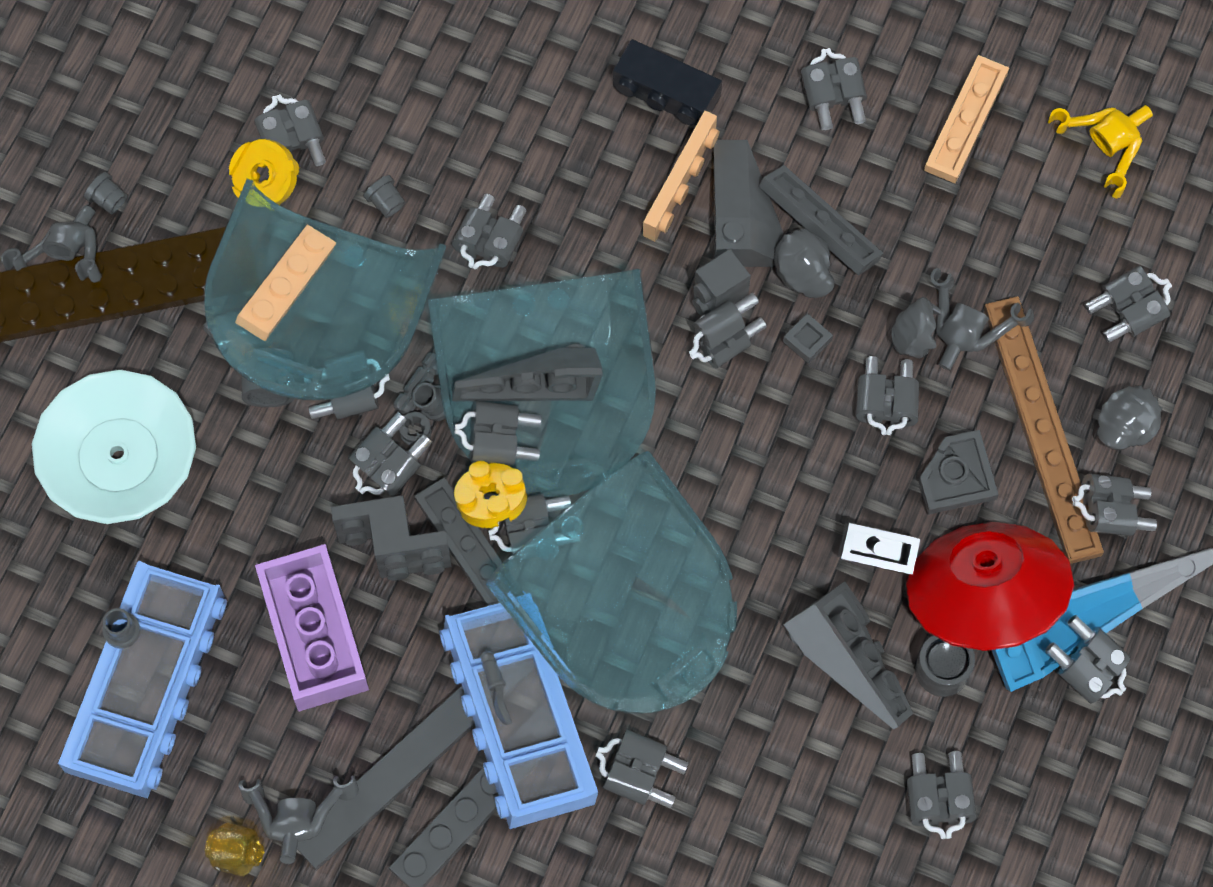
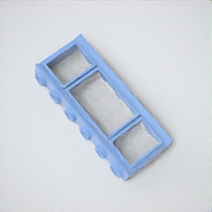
M141 561L137 562L119 608L136 617L140 624V636L132 646L123 649L112 647L106 641L58 762L65 773L147 799L151 789H157L162 777L163 770L159 767L164 754L169 755L175 743L176 735L173 734L177 720L182 721L188 709L189 701L186 699L190 686L195 687L200 678L201 666H199V662L203 652L208 653L214 640V632L211 631L215 620H221L226 609L227 600L224 599L225 596L220 585L216 584L215 586L147 565ZM123 619L117 620L113 623L110 631H122L127 626L128 621Z
M527 593L513 600L453 616L445 615L444 629L440 630V639L444 650L451 651L454 662L450 663L452 676L456 684H462L465 695L461 696L462 706L466 717H473L476 726L475 729H472L473 739L477 750H484L487 762L483 763L484 772L489 785L495 783L499 795L495 797V805L500 819L506 818L509 829L595 805L598 790L530 594ZM486 651L493 652L502 679L506 682V686L503 687V699L512 723L507 726L500 722L495 713L494 701L496 692L489 691L488 689L489 684L480 656Z

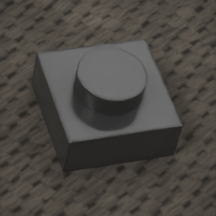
M807 313L783 337V342L809 364L832 341L833 335Z

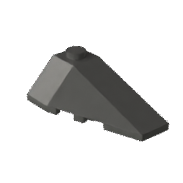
M717 140L713 147L715 258L731 249L744 267H775V247L783 238V230L769 195L759 187L762 176L748 140Z
M844 581L783 625L788 630L792 642L799 646L806 657L894 730L913 714V711L896 675L886 670L882 662L881 654L885 651L880 641L873 642L866 625L871 621L865 609Z

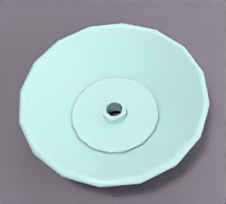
M126 370L89 374L61 390L41 414L32 441L35 475L50 500L76 518L103 524L140 519L168 503L188 478L196 451L193 419L178 394L152 376ZM116 451L124 452L121 458H112Z

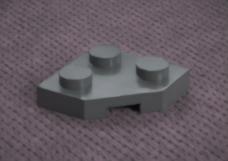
M980 430L945 437L933 459L920 476L919 485L928 515L997 500L999 494Z

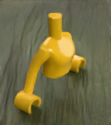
M1145 105L1130 116L1125 115L1120 110H1116V108H1107L1090 115L1070 117L1065 109L1057 108L1051 112L1048 123L1054 120L1062 122L1057 128L1056 133L1063 134L1067 127L1095 125L1089 130L1090 136L1103 153L1109 157H1112L1119 150L1127 148L1121 157L1115 173L1110 174L1104 184V188L1111 184L1119 187L1112 196L1117 199L1122 196L1127 184L1125 174L1142 143V137H1140L1137 127L1151 118L1153 113Z

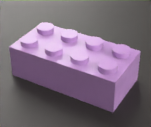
M326 544L255 565L298 711L368 691V684Z

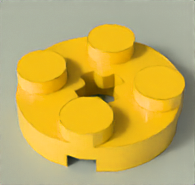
M258 139L241 145L234 153L229 165V175L232 176L234 194L243 203L257 208H274L287 200L295 188L299 173V164L293 159L291 152L281 143L268 139ZM267 166L269 178L260 182V174L257 172L258 167L265 168Z
M474 462L470 465L469 471L458 480L454 490L457 509L461 512L462 518L467 523L480 528L498 527V522L507 518L510 521L514 520L522 513L527 502V493L522 473L518 469L500 463ZM496 492L498 496L492 495L489 499H485L484 494Z

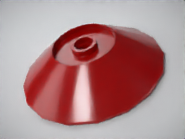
M1001 522L962 526L935 539L916 558L913 574L909 575L906 583L910 611L928 633L952 646L982 651L1016 647L1046 633L1067 611L1075 586L1070 561L1052 539L1026 526Z

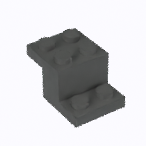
M403 495L331 507L332 520L339 544L346 543L349 546H356L366 543L367 539H373L380 578L387 577L388 580L396 581L405 579L412 573L423 572L426 575H434L443 572L445 568L452 567L446 531L410 535Z

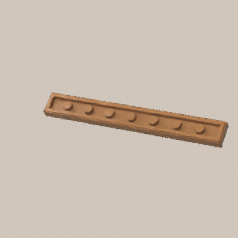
M1019 297L985 304L984 312L990 319L988 321L990 330L1011 317V307L1015 303H1020ZM1022 306L1017 315L1019 318L1025 317ZM1017 325L996 340L995 345L1064 555L1069 559L1070 564L1101 557L1104 551L1098 533L1088 530L1086 518L1082 515L1081 509L1073 506L1072 498L1073 496H1078V490L1082 485L1029 326L1021 327Z

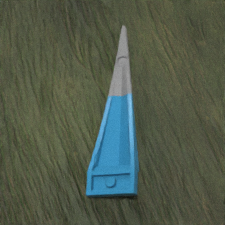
M1213 548L1073 589L1067 611L1046 633L1016 647L992 650L1006 690L1012 692L1044 678L1060 666L1045 652L1052 642L1056 643L1068 656L1075 654L1078 650L1076 646L1082 638L1067 624L1072 616L1077 615L1090 629L1100 627L1107 633L1169 591L1213 565Z

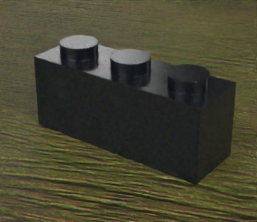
M631 39L613 70V87L622 95L627 97L634 96L645 101L654 110H664L673 114L686 125H697L704 111L712 113L721 97L722 80L634 39Z

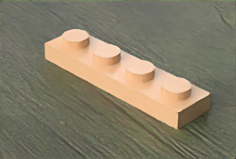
M980 55L977 56L928 158L924 171L956 184L1005 81L1009 67Z
M704 111L643 222L644 237L655 242L661 231L664 233L668 231L674 218V214L671 213L676 203L681 205L684 202L689 191L687 183L690 177L698 176L704 163L702 156L706 148L712 149L718 139L720 131L716 129V115Z
M307 224L238 314L235 323L263 341H266L333 252L337 242Z

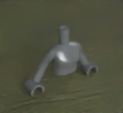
M85 205L73 221L53 223L42 241L23 255L17 248L4 251L1 255V261L5 269L11 270L14 266L16 271L23 267H27L29 261L44 252L55 259L73 260L78 250L84 246V259L78 261L75 265L78 277L82 281L87 276H89L92 282L100 281L101 273L95 263L96 235L94 229L88 226V223L95 215L94 209Z
M936 268L931 272L930 278L939 292V308L941 309V315H938L936 333L948 345L938 365L946 370L951 371L961 351H981L1017 325L1026 327L1034 321L1032 308L1028 310L1025 317H1017L1021 305L1020 303H1015L1011 307V317L981 337L985 325L990 320L989 317L961 303L956 304L952 315H950L949 290L954 285L953 276L950 273L943 283H938L941 270Z
M354 775L351 776L350 782L345 785L341 784L339 776H335L333 778V790L317 809L315 802L310 799L286 798L278 802L277 814L274 820H272L270 810L264 800L265 794L260 779H257L256 785L250 789L247 788L245 780H241L238 783L243 800L247 804H254L267 838L283 842L280 861L285 864L295 862L298 842L318 836L327 814L338 799L348 801L355 798L359 792Z

